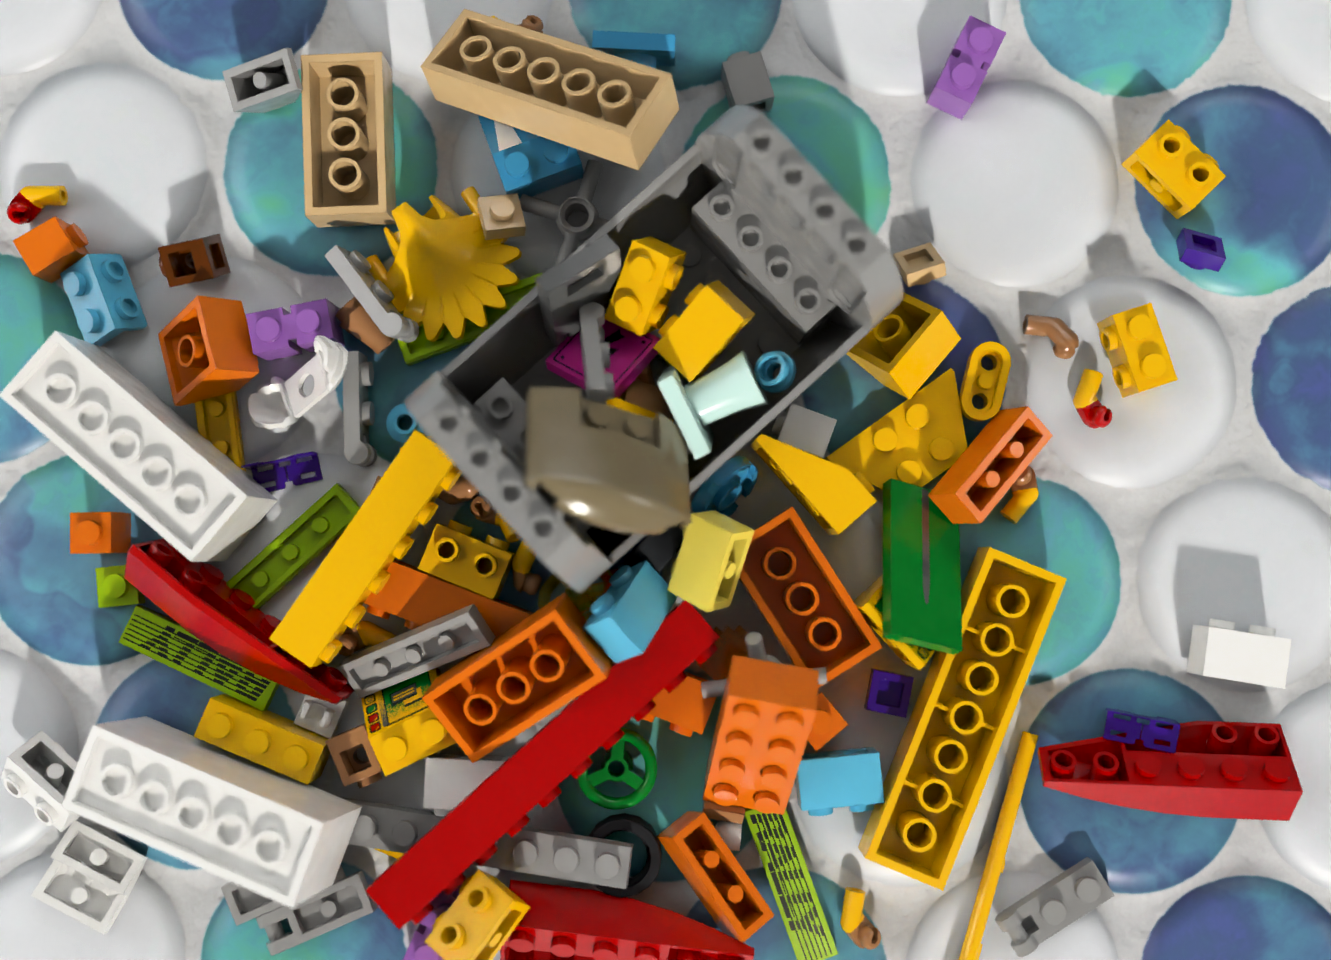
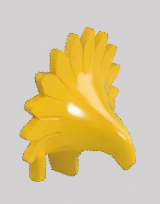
M473 186L466 188L461 193V197L472 212L470 215L460 216L435 195L428 197L433 206L424 216L419 214L408 203L403 202L391 211L399 231L393 233L389 228H383L395 259L389 271L386 270L377 255H371L366 258L371 265L369 273L375 281L380 280L392 292L394 299L391 302L399 313L403 314V317L417 322L419 327L423 324L425 336L430 342H435L445 326L455 339H463L467 319L478 327L485 329L488 326L485 307L499 310L507 308V302L498 288L515 286L519 283V278L504 266L519 259L522 253L519 248L504 244L508 238L485 240L477 208L480 195Z

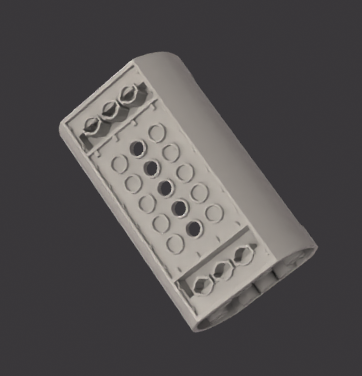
M735 105L728 109L697 137L695 144L570 255H574L585 248V245L588 243H593L607 234L620 248L622 271L632 240L652 236L687 253L682 265L684 268L683 275L676 289L672 291L667 305L669 306V311L664 323L674 314L680 317L688 307L684 302L685 298L699 283L706 286L711 282L719 280L749 307L755 315L700 377L723 365L742 350L746 353L753 368H755L757 360L763 354L771 351H783L794 360L796 375L793 383L786 390L779 393H770L764 390L768 401L767 405L744 410L710 424L714 433L711 453L696 460L692 453L687 454L690 494L901 303L904 295L901 276L888 247L762 112L745 105ZM598 268L594 269L593 271H591V272H589L588 274H586L585 276L581 277L580 279H578V280L575 281L574 283L570 284L569 286H567V288H569L570 286H572V285L575 284L576 282L580 281V280L583 279L584 277L588 276V275L591 274L592 272L596 271ZM535 286L443 370L435 371L404 399V403L422 429L539 559L575 591L582 593L646 534L619 532L578 519L554 506L559 498L549 492L540 482L534 491L525 484L526 401L528 390L533 387L581 389V397L587 399L586 390L547 369L545 360L558 346H555L546 335L537 286ZM659 329L649 332L660 339L662 338L658 333ZM565 334L563 339L565 340L568 336ZM659 353L655 356L662 358L666 362L667 367L671 366V364ZM781 367L774 371V379L779 375ZM654 378L655 385L659 387L657 383L659 378ZM673 416L672 420H674V423L677 424V422H676V420H675V418H674V416Z

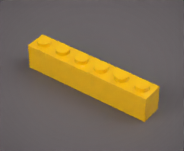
M414 430L269 638L310 668L321 665L323 661L328 664L334 659L343 645L339 638L347 627L353 629L360 622L367 608L362 606L371 592L378 594L385 586L391 575L387 572L389 566L395 558L401 560L407 554L414 543V539L410 537L419 523L424 526L429 522L438 508V505L434 502L443 489L449 491L459 479L462 472L431 438Z

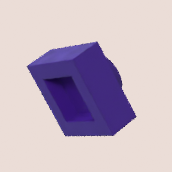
M1183 228L1176 240L1179 261L1193 269L1202 270L1206 268L1219 272L1226 260L1222 238Z
M871 668L864 708L870 711L906 718L914 677Z

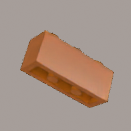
M1029 406L999 410L931 490L928 496L952 524H981L1053 435Z
M687 811L656 836L723 933L740 942H745L774 916L770 907L704 812Z

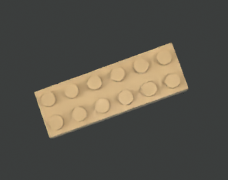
M467 9L461 12L421 65L422 71L437 101L638 171L680 110L671 73Z

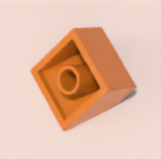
M198 295L158 333L174 406H184L238 391L259 373L258 358L252 351L242 301Z

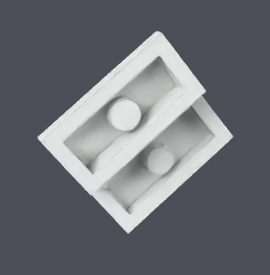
M75 820L52 853L51 858L54 860L31 896L94 930L107 934L130 895L148 857Z

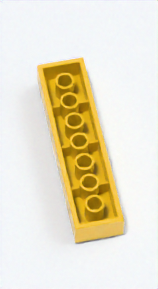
M978 547L961 588L962 651L954 655L940 651L935 653L884 780L883 792L885 803L874 805L858 845L864 858L937 889L944 890L1066 583V578L994 548Z

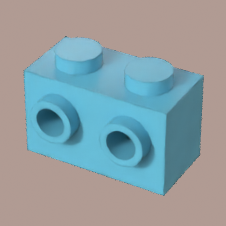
M647 560L632 567L624 565L610 577L609 583L611 586L605 594L590 607L592 614L583 626V629L615 664L644 653L678 597L667 591L669 585Z
M874 747L803 753L795 778L797 803L801 811H808L810 816H825L832 814L833 808L849 807L851 812H866L873 810L874 804L885 803L880 755Z

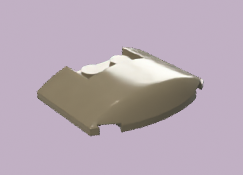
M533 387L528 390L525 450V484L534 491L540 482L549 492L559 498L554 504L557 508L593 525L619 532L661 534L666 530V527L679 524V529H682L691 523L687 442L680 428L674 422L660 413L652 419L583 398L579 388Z

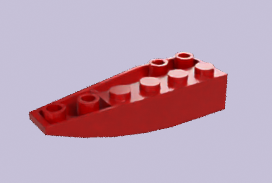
M164 538L136 543L128 550L124 578L186 631L221 655L287 688L336 705L354 692L353 688L347 684L348 680L338 669L327 667L323 663L310 668L271 641L269 638L281 621L274 616L265 615L259 609L253 608L255 601L248 593L240 589H230L224 580V574L215 566L209 563L191 562Z
M1220 721L1180 723L1176 753L1147 748L1143 745L1144 741L1136 739L1134 744L1104 739L1103 737L1039 747L1037 752L1044 787L1090 800L1158 813L1207 818L1289 821L1303 793L1281 725L1275 723ZM1173 725L1163 726V728L1173 730ZM1121 733V734H1115V735H1116V736H1121V737H1125V738H1126V734H1127V733ZM1154 739V744L1170 747V742Z
M510 879L509 889L528 904L530 908L501 947L500 960H753L754 958L753 947L713 927L671 910L632 898H619L590 889Z

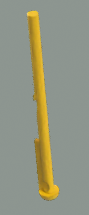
M1023 731L959 960H979L983 946L981 944L1000 873H1003L1005 855L1039 737Z

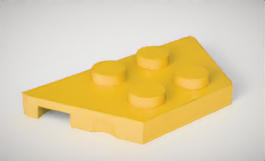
M950 368L916 392L910 400L907 399L825 457V459L849 469L853 474L860 472L873 486L883 490V483L889 479H895L918 487L928 484L949 469L967 449L959 394L953 369Z

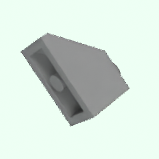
M284 48L222 71L234 112L266 113L295 103L303 90L291 48Z

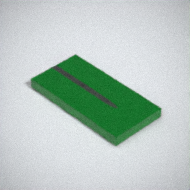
M889 479L883 483L882 637L954 655L962 651L959 524H952L929 498L928 494L931 490L895 479Z

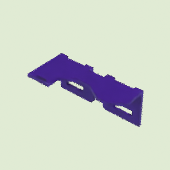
M313 451L295 454L278 460L256 462L241 466V468L250 469L253 479L260 485L275 481V486L265 488L268 492L285 489V482H288V479L293 481L295 486L323 480L318 454ZM308 456L312 457V460L297 463L296 460ZM290 461L291 465H287L286 468L285 466H279V463ZM273 465V469L258 472V468ZM315 472L316 475L310 478H301L302 474Z
M1106 708L1107 717L1103 734L1104 739L1134 744L1136 739L1144 741L1143 745L1147 748L1176 753L1180 724L1176 720ZM1114 713L1131 717L1130 721L1114 718ZM1137 718L1150 720L1149 725L1143 724L1142 727V723H1138ZM1156 722L1173 725V730L1158 727ZM1111 730L1125 732L1127 734L1125 738L1121 736L1111 735L1110 732ZM1154 739L1170 742V747L1154 744Z

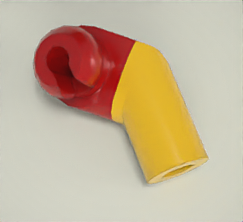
M26 186L10 202L7 208V216L15 224L29 223L36 218L45 206H65L68 202L67 190L64 186Z
M1084 369L1073 398V404L1085 425L1094 429L1106 427L1112 420V412L1103 406L1096 397L1104 375L1095 370Z

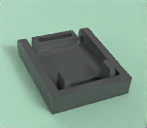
M607 234L593 243H588L582 250L553 268H548L542 275L535 278L545 332L555 346L564 342L563 336L565 334L568 337H572L580 331L579 310L581 306L589 302H596L604 307L605 314L607 312L621 273L620 248ZM598 268L596 271L592 272V273L589 274L588 276L584 277V278L581 279L580 281L576 282L575 284H573L572 286H570L569 288H567V286H569L570 284L574 283L575 281H577V280L580 279L581 277L585 276V275L588 274L589 272H591V271H593L594 269Z

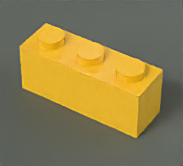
M225 693L209 699L193 736L307 785L321 777L331 754L326 740L329 738L294 724L293 720L269 710L261 711Z

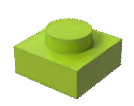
M126 565L95 568L99 608L145 603L144 594L124 578Z

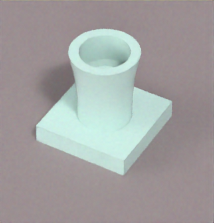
M743 350L723 365L690 383L672 365L663 370L657 382L695 460L711 453L714 433L710 424L744 410L768 404L764 390L756 381L754 368Z

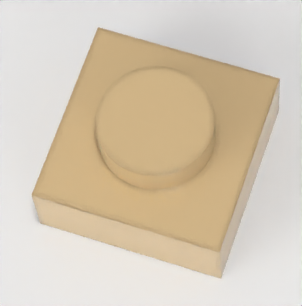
M518 193L478 197L477 208L485 240L525 236L526 224Z
M931 242L893 254V259L900 276L908 288L915 285H923L931 280L946 276L945 262Z

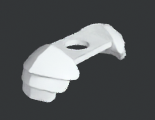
M317 335L313 342L317 355L287 381L277 376L272 377L270 383L260 385L257 388V392L249 394L247 398L248 415L254 425L266 429H283L297 422L305 412L328 393L334 391L340 384L347 369L348 350L338 342L330 340L325 336ZM311 374L314 378V389L311 395L306 397L303 391V384L306 377Z

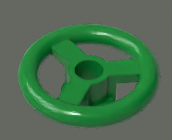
M622 727L621 729L625 733L624 736L612 746L611 750L605 753L602 758L601 768L588 774L587 769L577 778L581 790L588 799L598 806L612 810L626 809L640 803L652 790L657 777V760L651 745L637 732ZM625 741L633 744L641 752L645 762L644 778L633 772V758L628 751L624 750ZM613 761H620L625 769L623 772L616 774L610 770L609 764ZM607 780L612 782L624 781L635 791L623 797H610L599 792L594 786Z

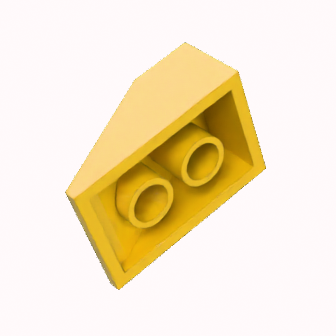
M764 434L759 435L750 445L829 536L839 535L877 502L871 495L875 490L874 487L860 472L853 474L847 468Z

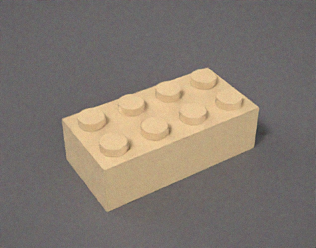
M382 52L301 55L305 216L318 228L396 224L391 213L396 208L392 69Z

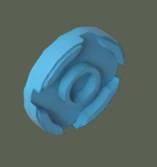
M736 456L725 462L698 489L690 505L691 513L716 510L730 517L739 506L735 501L742 494L746 498L752 492L758 476L756 466L745 456Z

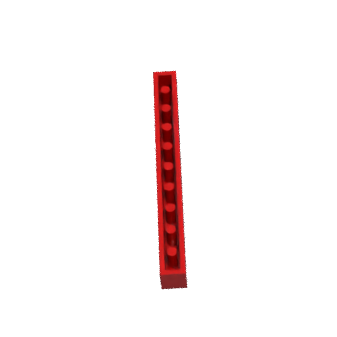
M681 601L666 615L643 654L616 664L613 663L606 679L573 699L378 876L365 890L366 893L399 930L409 921L416 926L434 909L431 901L443 891L449 896L466 880L467 877L462 872L474 861L479 867L482 866L499 849L494 844L506 832L512 838L530 821L526 814L538 803L542 808L549 805L562 792L558 785L566 777L571 775L574 779H577L593 764L590 756L600 746H603L607 751L625 734L621 729L623 725L632 717L637 722L643 719L656 706L652 699L663 689L668 693L676 689L687 678L683 671L696 660L701 665L718 650L714 642L720 636L689 602Z

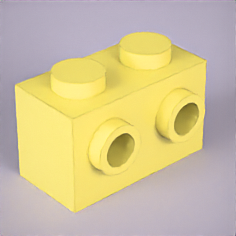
M716 510L691 513V523L683 528V541L678 557L671 567L672 577L667 591L705 612L730 607L755 530Z

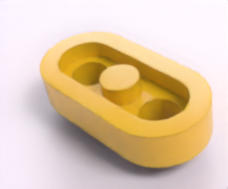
M984 342L974 348L969 354L959 400L962 414L971 421L982 422L994 417L1001 408L1011 367V357L1008 350L1000 343ZM983 357H988L992 360V370H985L982 367L981 360ZM974 395H979L983 398L984 406L982 409H977L973 406L972 398Z

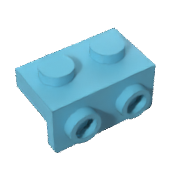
M87 254L60 273L64 290L69 297L84 341L100 347L123 331L142 330L147 326L123 257L120 254Z

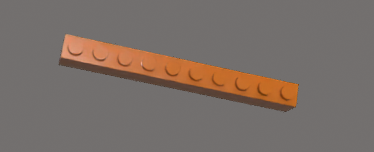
M394 559L387 569V572L391 575L385 586L378 594L371 592L364 604L368 605L366 610L368 613L384 619H389L391 614L406 619L404 626L411 630L474 604L496 636L495 638L534 613L500 599L492 600L397 559ZM683 671L687 678L671 693L663 689L652 699L656 706L643 720L653 722L655 717L670 722L669 729L676 733L691 737L694 731L702 735L716 697L703 698L701 682L709 680Z

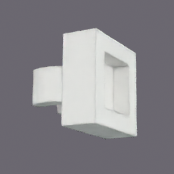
M305 695L294 724L330 739L336 735L350 699L346 698L336 705Z

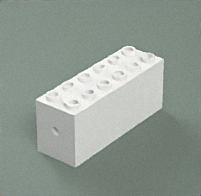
M55 330L0 393V397L191 562L226 561L278 501L97 345Z
M147 716L92 725L61 805L66 810L291 908L333 885L362 806L290 778Z

